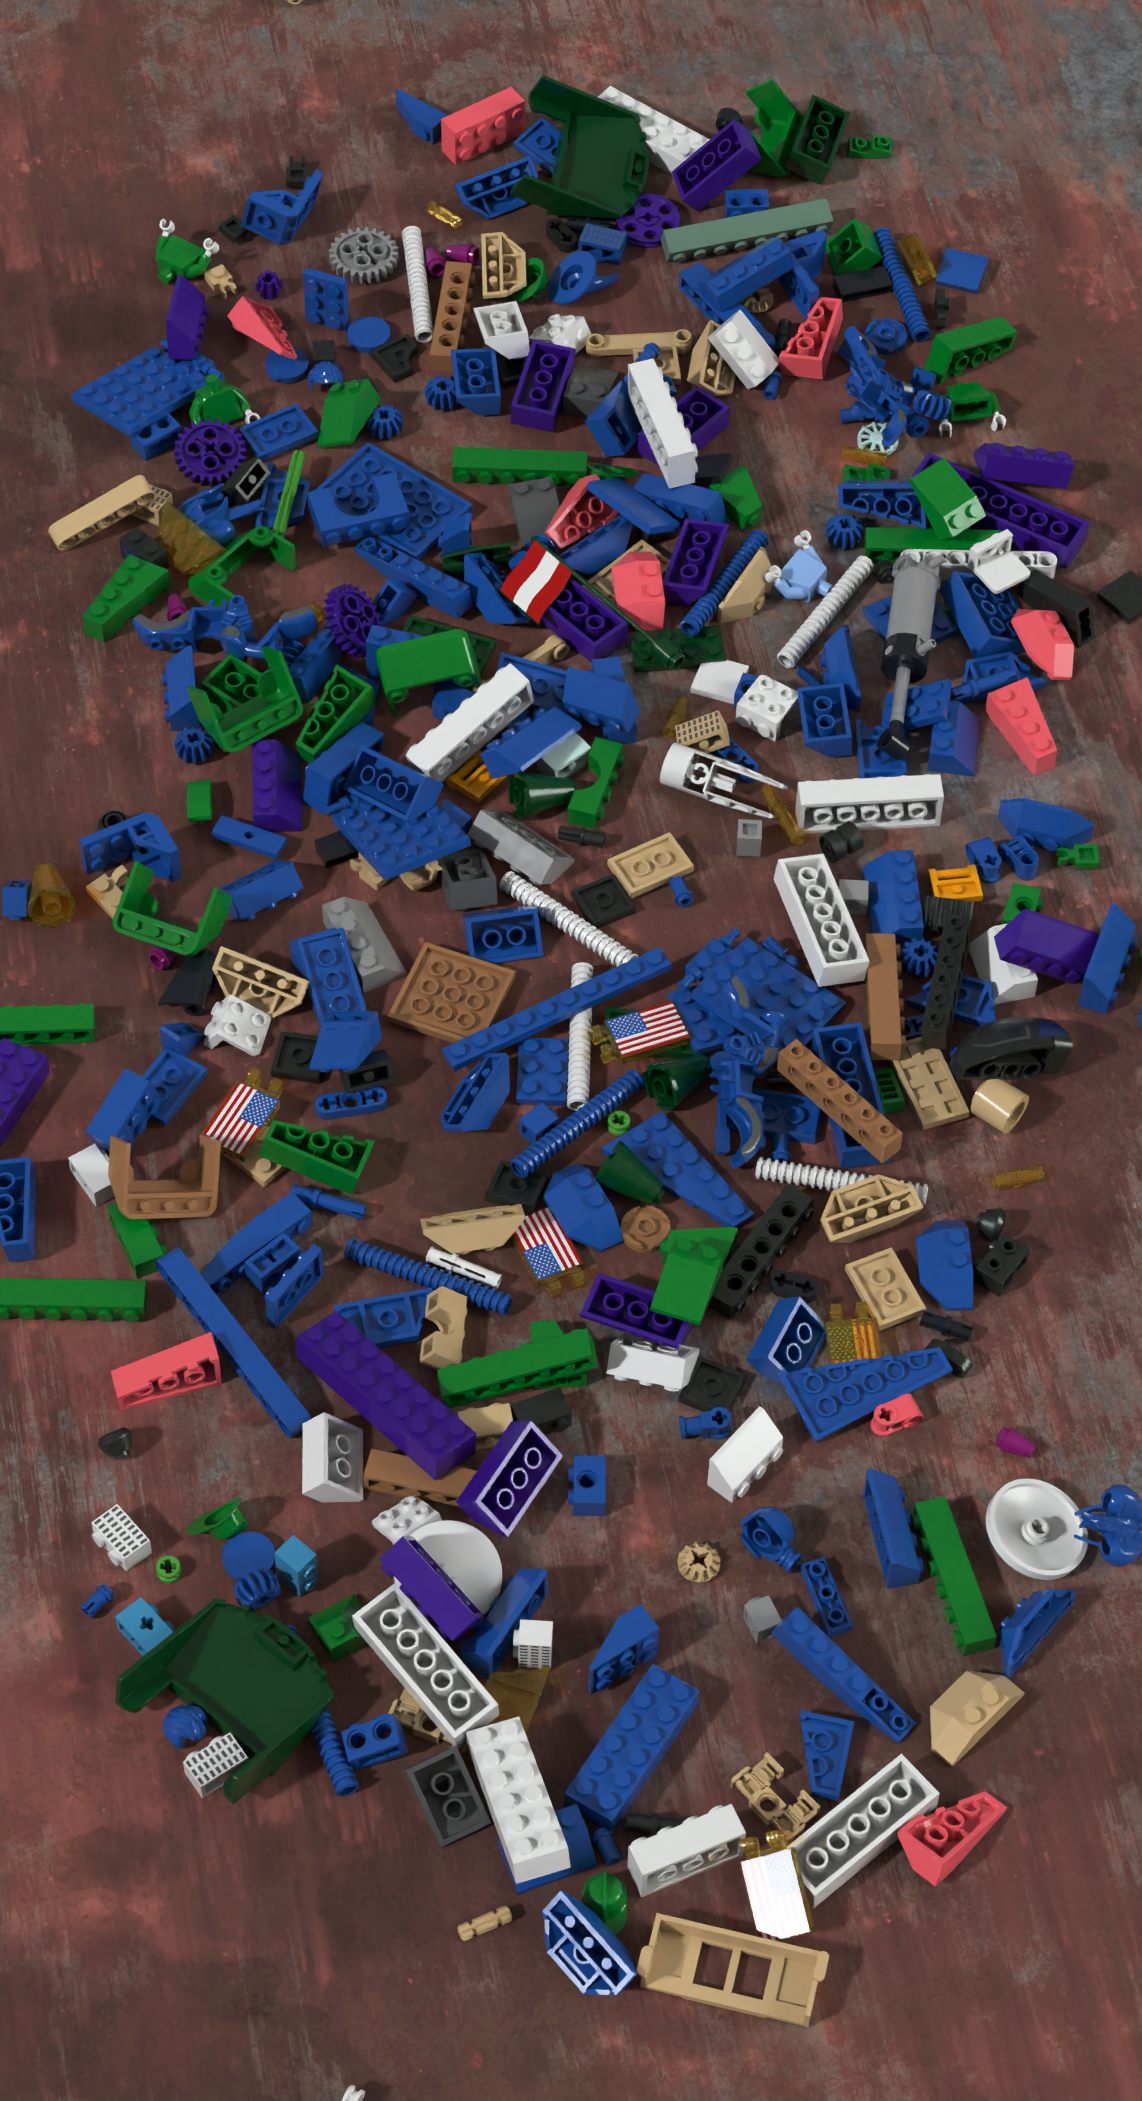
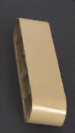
M143 475L135 476L53 523L49 527L48 533L58 550L66 551L147 505L154 499L155 493Z

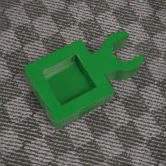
M1074 844L1073 850L1063 847L1057 849L1056 856H1064V858L1058 857L1057 864L1060 866L1074 863L1075 869H1099L1098 844Z

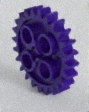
M209 418L205 424L202 419H199V425L191 422V429L184 427V434L179 433V441H175V464H179V472L185 471V478L192 476V483L200 480L201 486L204 485L205 481L209 483L210 487L213 486L215 481L218 485L221 484L223 479L227 482L230 475L232 476L242 462L246 461L247 449H245V441L242 440V434H236V427L229 429V422L220 425V419L216 423H212L211 418ZM207 437H213V438H215V439H213V440H207L206 438H207ZM191 451H198L199 453H197V454H191L190 452H191ZM223 451H230L231 453H229V454H223L222 452H223ZM207 465H214L215 467H214V468H208V467H206V466H207Z
M345 583L332 589V592L327 594L328 598L324 600L328 605L323 608L328 613L324 618L330 623L326 627L332 629L330 635L331 637L336 636V644H342V651L348 649L349 655L354 654L356 658L360 656L363 658L366 657V639L372 625H383L381 621H378V617L381 614L375 612L377 605L372 606V598H366V591L360 592L359 586L354 588L352 584L346 585Z

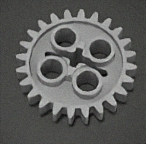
M357 227L356 232L348 229V235L341 233V238L335 237V243H331V249H329V263L332 265V270H336L337 276L343 274L345 279L350 277L352 283L359 279L360 284L363 283V280H367L370 284L373 278L376 281H379V276L387 278V272L393 273V268L397 267V262L399 261L398 246H396L395 240H391L390 235L384 237V231L376 233V228L368 231V227H365L364 231H361Z

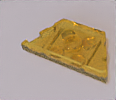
M166 502L156 542L167 549L169 563L182 574L189 576L198 567L209 563L211 557L216 554H223L226 549L173 504Z
M543 1666L540 1670L532 1671L519 1669L510 1673L504 1671L490 1673L485 1689L498 1703L499 1716L488 1725L519 1716L527 1736L549 1678L551 1667Z

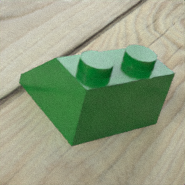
M857 218L850 221L826 242V251L836 275L868 270L882 259L872 228Z

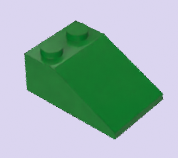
M355 379L344 383L338 382L330 388V392L324 402L317 443L319 449L352 444L381 400L368 379Z
M945 458L938 460L909 479L939 540L956 536L986 516L977 495Z
M230 653L201 682V690L206 691L211 703L218 705L221 712L226 713L260 695L257 680L262 673Z
M676 1236L665 1262L650 1311L700 1326L722 1273L725 1250Z

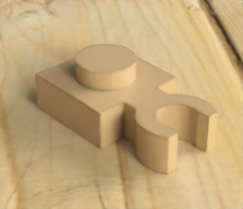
M223 264L205 271L204 279L213 291L220 289V295L223 299H227V291L237 295L233 277Z
M358 853L361 862H356L353 859L350 860V867L354 871L359 872V878L375 890H378L389 881H384L360 853Z

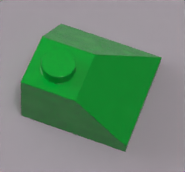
M355 1594L306 1618L332 1663L369 1645L354 1628L352 1615L363 1608Z

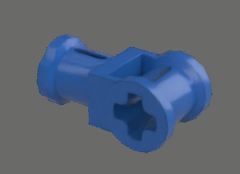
M716 1407L711 1411L700 1412L698 1417L684 1418L679 1416L681 1439L683 1440L687 1436L702 1435V1439L714 1438L722 1440L727 1438L731 1433L730 1412L723 1407Z

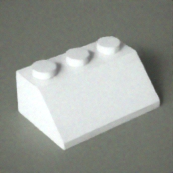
M517 301L474 308L485 344L508 359H521L524 356H528L530 350L528 331Z
M738 310L707 337L747 389L756 387L779 364V358L741 310Z
M1007 924L991 927L973 940L968 950L978 979L992 982L994 1005L1035 997L1038 982L1035 971L1000 960L994 936Z
M625 1333L610 1345L606 1374L614 1375V1378L617 1380L628 1381L634 1379L639 1380L641 1385L654 1386L658 1384L663 1385L666 1390L679 1391L689 1384L700 1348L682 1345L677 1350Z
M759 1406L709 1459L707 1485L731 1503L738 1496L742 1498L749 1490L750 1483L754 1479H760L767 1469L766 1466L771 1461H777L783 1452V1436L762 1407Z
M325 1412L303 1423V1495L320 1502H360L363 1500V1429Z

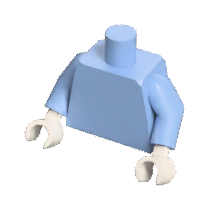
M806 530L802 531L794 539V543L804 549H799L782 570L777 565L771 566L768 569L769 572L765 574V580L770 583L775 582V591L781 593L786 599L810 602L817 593L826 597L834 586L826 582L827 568L814 547L809 545L808 542L811 540V535Z

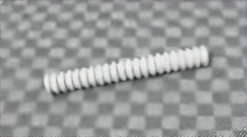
M408 226L403 229L402 237L414 333L417 341L427 343L433 338L434 328L421 230L418 227Z
M859 556L823 601L805 620L804 624L800 626L789 642L786 643L785 647L781 649L777 654L780 664L786 668H793L859 586L862 585L874 568L873 562L868 557Z
M509 871L502 877L499 885L502 891L509 895L511 894V897L517 898V901L522 902L523 905L534 904L542 918H546L548 922L552 921L554 926L558 925L560 930H563L566 934L569 933L571 937H575L577 941H581L585 946L587 945V948L593 949L594 953H599L600 957H605L606 961H611L612 965L619 966L638 957L637 954H632L631 950H626L625 946H620V943L615 942L613 938H609L607 934H603L601 930H597L595 926H591L589 922H585L583 918H579L577 914H573V911L568 910L567 907L562 906L555 899H550L549 895H544L543 891H538L537 887H533L531 883H527L525 879H521L513 871Z
M580 962L572 966L571 988L593 978L592 965ZM592 1007L570 1017L567 1107L578 1111L584 1104L589 1103Z
M763 1157L758 1159L755 1172L756 1179L762 1177L765 1181L768 1179H772V1182L780 1180V1183L786 1181L790 1185L792 1182L795 1183V1186L803 1184V1187L811 1185L813 1189L817 1186L819 1190L826 1188L827 1191H830V1189L836 1190L869 1178L865 1177V1174L859 1176L856 1172H853V1174H849V1171L841 1173V1170L834 1172L832 1168L828 1171L825 1167H822V1169H818V1166L810 1168L808 1164L804 1167L802 1163L794 1165V1162L787 1164V1161L780 1163L777 1159H775V1162L771 1161V1158L763 1160ZM916 1183L913 1186L924 1207L927 1200L928 1185L919 1186L920 1183Z

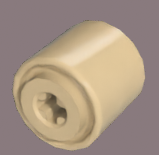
M985 1080L973 1096L971 1112L1006 1134L1013 1129L1022 1117L1028 1105L1029 1096L1004 1080Z

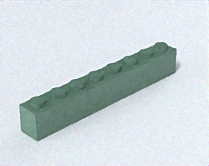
M827 198L663 230L661 243L667 263L673 261L674 263H680L688 258L700 259L708 254L715 253L720 255L728 250H744L748 246H758L770 238H780L784 242L789 238H799L820 230H824L827 233L831 229L833 218Z

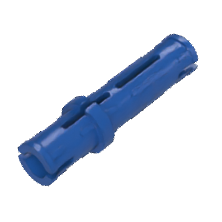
M1008 668L1007 670L977 680H967L965 684L951 688V693L953 694L950 695V700L959 701L968 697L975 698L982 692L1014 683L1017 677L1012 678V676H1016L1013 668Z
M293 1184L290 1191L303 1203L309 1204L314 1209L319 1207L363 1220L366 1213L367 1204L326 1194L318 1188L312 1190Z

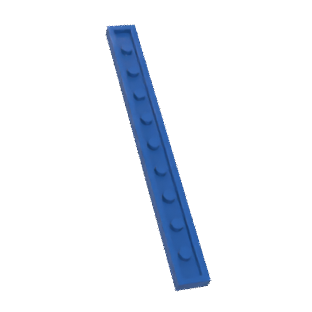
M658 947L442 1048V1054L455 1072L483 1059L487 1053H496L672 970L671 963L661 948Z

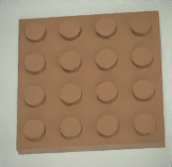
M425 942L387 1016L388 1022L455 1043L493 1024L516 977V971Z

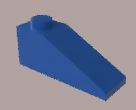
M397 89L395 97L398 111L417 137L434 144L441 138V119L448 115Z

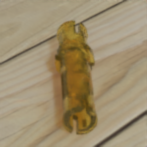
M769 784L764 786L760 793L769 805V812L776 816L792 846L801 845L806 837L788 811L786 801L780 798L774 786Z

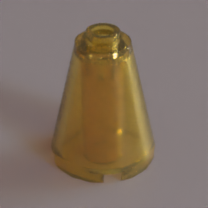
M48 863L41 864L34 869L27 906L29 917L33 919L36 925L44 928L60 927V923L64 921L68 923L76 913L75 898L57 868Z

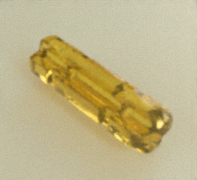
M434 201L426 204V212L434 215V217L446 224L450 223L449 226L454 229L462 226L463 219L458 215H454L453 212Z

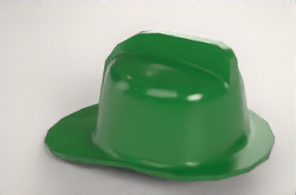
M539 258L526 260L527 286L511 294L513 300L523 301L529 297H537L547 287L548 276L544 271L542 260Z
M587 463V466L591 468L590 475L597 474L601 480L619 478L623 481L625 477L639 475L637 470L628 467Z
M234 1498L223 1506L200 1516L188 1526L186 1533L188 1535H197L207 1532L213 1538L219 1540H229L241 1533L248 1525L239 1509L241 1498Z
M606 1871L589 1878L583 1886L582 1904L593 1910L614 1935L620 1933L625 1926L627 1918V1890L625 1884L620 1878L608 1874Z

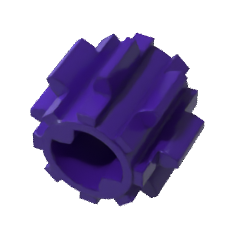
M265 271V273H261L257 277L258 282L255 283V289L259 292L260 297L264 300H272L280 295L282 280H278L275 272Z

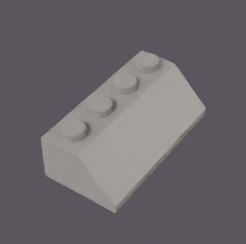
M480 810L467 834L475 839L473 842L477 846L484 849L488 848L492 851V856L501 861H507L511 864V869L518 873L526 874L529 876L528 880L538 886L552 884L575 861L574 858L503 810Z
M342 897L322 905L323 923L326 928H344L362 993L408 976L367 902Z

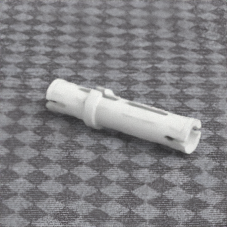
M431 1246L426 1256V1262H431L445 1268L446 1272H455L496 1290L501 1283L503 1275L463 1260L456 1253L451 1255ZM443 1259L448 1260V1261H450V1262H452V1263H455V1264H457V1265H460L461 1267H458V1266H456V1265H454V1264L448 1263V1262L444 1261ZM467 1269H470V1270H472V1271H474V1272H477V1273H479V1274H482V1275H484L485 1277L480 1276V1275H478V1274H475V1273H473V1272H470V1271H468Z

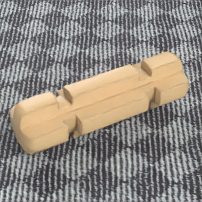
M502 1906L496 1909L497 1912L495 1913L491 1911L472 1919L471 1923L467 1921L458 1926L460 1938L462 1941L473 1938L474 1934L478 1936L497 1928L499 1923L504 1925L511 1922L512 1914L507 1906Z

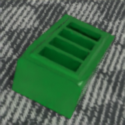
M893 1069L874 1070L875 1078L888 1076V1078L876 1080L884 1114L903 1111L905 1102ZM890 1083V1085L879 1086L878 1084ZM892 1090L891 1092L881 1093V1091ZM892 1096H894V1098H891V1099H884L885 1097H892Z

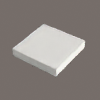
M729 660L701 663L691 685L690 693L734 704L736 688L743 672L748 674L749 666Z

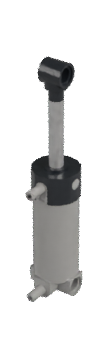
M944 553L935 558L928 556L919 563L903 554L896 560L893 566L892 576L895 579L881 670L888 679L895 682L889 728L880 735L877 748L895 760H901L910 748V741L905 738L906 733L903 730L909 684L921 681L926 676L930 650L936 647L935 640L930 639L936 592L940 589L941 579L938 577L939 566L948 560L947 555Z

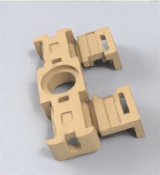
M404 1688L400 1700L393 1701L388 1714L393 1713L402 1726L412 1729L414 1736L439 1744L440 1739L450 1742L438 1727L434 1731H426L422 1727L424 1722L431 1719ZM467 1741L461 1745L462 1752L468 1749Z
M767 1752L764 1754V1759L752 1769L745 1767L731 1779V1789L736 1786L750 1800L749 1807L767 1826L772 1823L786 1838L785 1844L790 1845L796 1836L799 1837L804 1833L805 1824L820 1813L821 1807L804 1789L800 1791V1796L797 1798L798 1802L793 1806L791 1804L787 1806L770 1788V1782L774 1778L779 1780L784 1775V1769ZM764 1800H771L776 1807L774 1810L766 1812L761 1809L760 1803Z

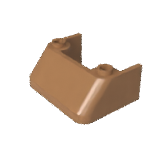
M200 1134L198 1159L186 1160L180 1166L179 1179L134 1180V1170L130 1165L131 1143L117 1136H110L108 1177L120 1213L129 1219L191 1218L212 1215L217 1207L221 1141L206 1134Z

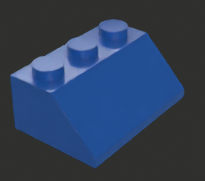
M493 348L451 350L457 402L478 416L500 415L501 393L495 350Z
M192 645L168 660L166 662V672H162L163 686L168 687V690H163L164 704H169V708H165V720L170 722L171 732L183 731L184 727L192 729L193 725H195L196 729H199V719L186 689L188 686L196 688Z
M569 666L567 669L562 700L567 714L575 720L582 719L595 726L601 725L608 727L614 732L621 731L628 734L641 713L630 685Z
M844 683L797 688L805 746L829 758L852 755V735Z
M950 700L947 720L933 724L927 771L974 777L981 719L959 701Z
M274 860L219 889L233 897L228 911L234 919L248 921L257 916L256 912L262 909L267 911L276 907V902L283 898L285 900L294 898L298 895L297 891L304 887L293 862Z
M534 904L462 914L469 956L492 964L543 956L538 909Z
M801 1297L778 1299L746 1360L761 1376L782 1384L777 1376L778 1372L797 1371L812 1366L827 1338L826 1327L828 1326Z
M577 1804L555 1811L568 1846L571 1868L516 1884L498 1835V1847L518 1895L597 1866L588 1830Z

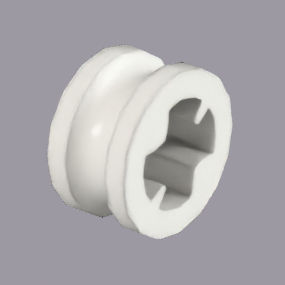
M350 2085L342 2101H363L365 2091L362 2089L357 2091L354 2085Z

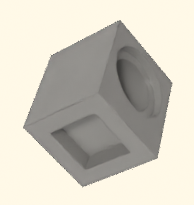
M738 819L736 856L760 857L762 820Z
M839 879V891L849 914H867L868 881Z
M768 1595L763 1598L755 1597L744 1605L743 1618L755 1642L758 1644L773 1638L774 1636L770 1632L781 1622V1618L770 1596Z

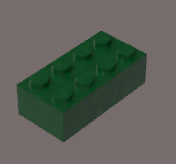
M813 94L803 110L783 167L821 185L831 169L850 112Z

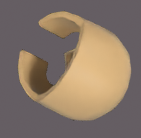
M435 860L403 873L400 877L410 889L417 891L431 884L437 878L438 871L443 868Z

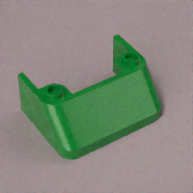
M771 79L745 92L757 107L755 122L763 130L760 140L752 133L761 160L750 168L748 172L783 178L792 172L784 168L783 165L802 115L775 81Z
M256 527L235 538L189 579V591L206 604L210 600H214V606L216 607L220 606L222 600L225 599L229 608L230 600L235 595L222 587V585L234 571L260 550L294 572L296 570L295 545L267 527Z
M462 629L449 630L382 646L375 652L385 696L393 715H398L396 703L403 702L409 696V688L452 678L457 685L462 687H469L475 684L478 690L482 685L479 663L468 634Z
M266 646L261 648L269 670L263 672L257 680L260 695L222 714L218 705L209 701L206 691L192 686L186 687L199 721L223 750L230 753L237 752L297 720L302 715L303 705L282 651Z
M135 861L113 917V927L117 932L187 957L196 955L219 936L233 901L232 896L214 887L204 916L198 922L195 931L156 918L159 902L154 896L146 894L155 871Z

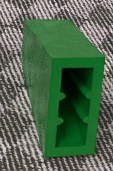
M743 464L726 474L721 483L709 485V489L721 492L726 516L744 532L759 524L762 515V504L748 471Z
M719 1227L671 1230L668 1239L663 1238L660 1245L659 1253H662V1264L665 1265L675 1237L678 1236L725 1250L724 1268L736 1245L738 1228Z
M539 1320L530 1323V1343L543 1341L550 1336L564 1335L556 1321ZM587 1371L536 1384L534 1389L586 1387Z

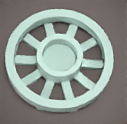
M872 422L861 428L857 435V444L861 451L867 455L884 457L892 454L897 449L899 438L894 445L889 446L890 449L884 450L885 446L882 444L883 437L881 432L889 426L887 423ZM861 438H865V439H869V440H866V441L862 442V441H861ZM869 444L871 448L868 449L865 445Z

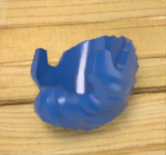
M322 361L316 364L308 375V384L311 391H313V382L315 384L332 383L333 385L338 382L344 383L340 368L330 361Z
M190 1704L180 1705L171 1709L166 1714L162 1726L163 1733L170 1743L176 1748L182 1749L185 1746L182 1743L184 1739L197 1741L204 1738L207 1731L205 1724L208 1719L204 1711L198 1706Z

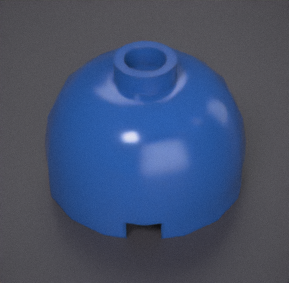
M762 1506L745 1516L740 1523V1527L743 1526V1533L740 1535L742 1542L747 1550L759 1559L763 1555L765 1558H769V1562L776 1561L793 1544V1524L789 1517L776 1507Z

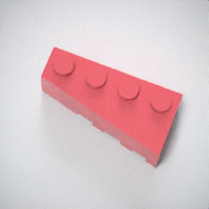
M1028 677L989 693L985 712L1031 773L1037 776L1055 767L1057 748Z
M211 1332L111 1371L112 1383L120 1410L222 1384L219 1356Z

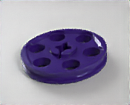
M640 194L635 204L628 210L633 212L634 215H623L620 218H616V228L618 231L627 232V242L642 248L662 246L663 226L668 225L672 228L680 226V214L676 206L670 200L656 194ZM643 202H648L651 204V206L643 207L640 204ZM666 209L669 210L671 213L662 214L660 213V211ZM628 227H633L636 229V231L628 232L625 229ZM652 234L656 238L647 239L645 235Z

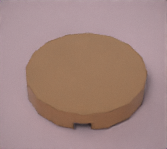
M654 1206L634 1207L626 1212L621 1220V1232L624 1243L630 1249L641 1253L658 1251L663 1238L668 1239L671 1232L668 1216Z

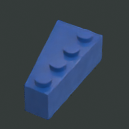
M846 480L838 484L839 507L877 515L884 519L897 520L904 524L917 525L924 529L932 526L909 480Z

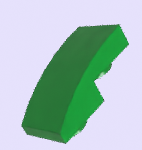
M872 134L870 140L849 136L847 141L848 157L876 159L892 156L893 153L892 138Z
M211 779L187 783L188 822L201 823L212 819L213 803L211 798L213 786Z

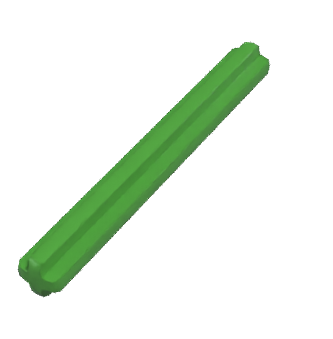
M295 450L292 454L272 530L283 538L285 537L305 460V453L303 451Z

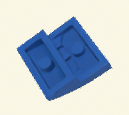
M947 248L936 277V284L977 294L989 257Z

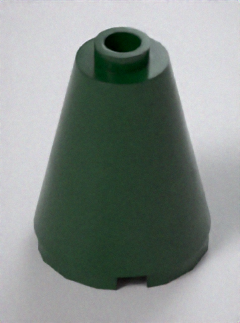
M526 772L513 774L514 778L509 779L508 786L509 802L515 805L516 810L512 812L517 819H526L570 803L574 790H577L576 784L572 783L569 778Z
M703 1054L652 1063L646 1067L648 1069L643 1073V1079L648 1096L650 1098L654 1097L659 1102L655 1104L658 1108L667 1111L677 1107L706 1081L712 1073V1067L708 1057Z
M619 1141L612 1150L614 1153H611L606 1158L595 1179L600 1187L647 1205H651L653 1202L658 1204L666 1192L662 1189L664 1184L625 1143Z

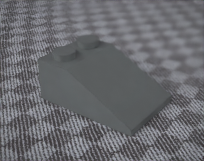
M576 365L568 379L563 396V415L587 419L616 387L619 371Z
M552 477L508 484V505L521 548L535 534L547 536L545 531L560 507Z
M482 848L460 850L437 859L438 865L443 868L438 872L445 900L450 911H464L467 908L474 907L488 908L491 905H497L496 877Z
M451 1745L402 1769L410 1789L440 1847L491 1823L457 1746Z

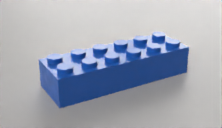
M862 1023L814 1028L811 1041L813 1054L885 1117ZM828 1116L841 1169L881 1164L878 1159ZM891 1157L884 1163L890 1162Z
M652 1664L565 1791L564 1807L577 1804L582 1818L599 1828L607 1827L608 1831L613 1833L697 1708L700 1691Z

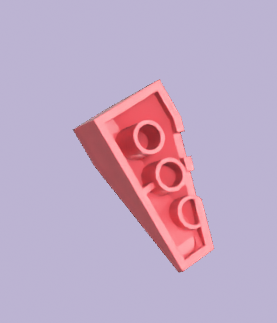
M242 296L227 315L232 322V327L237 332L246 334L276 353L295 360L297 358L291 342L285 339L288 334L286 331L281 330L283 323L272 307Z
M597 474L580 478L567 493L547 527L545 533L557 549H561L611 522L618 514L616 510L587 489L589 481L601 480Z
M984 1791L959 1800L955 1806L946 1809L944 1806L937 1808L933 1814L915 1816L898 1831L897 1835L912 1869L936 1886L965 1858L1006 1812L1007 1807Z

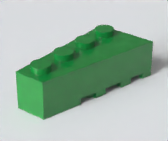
M1001 316L937 334L933 340L924 369L937 374L935 381L941 385L946 382L947 377L951 375L957 377L962 374L961 370L969 366L973 369L979 366L985 358L991 360L1012 349L1017 331Z
M129 554L83 614L84 634L102 642L107 641L125 626V622L128 619L136 617L141 613L140 610L148 603L151 605L157 600V596L161 592L165 593L171 588L169 570Z
M337 664L333 670L334 674L331 680L327 681L324 687L325 691L320 701L318 700L314 707L313 715L311 718H308L296 742L300 757L308 763L314 762L323 751H327L332 747L336 740L344 737L377 702L371 685Z
M273 1120L258 1156L352 1195L375 1141L367 1139L365 1142L354 1140L353 1136L343 1135V1137L328 1135V1131L319 1130L314 1132L306 1130L304 1126Z

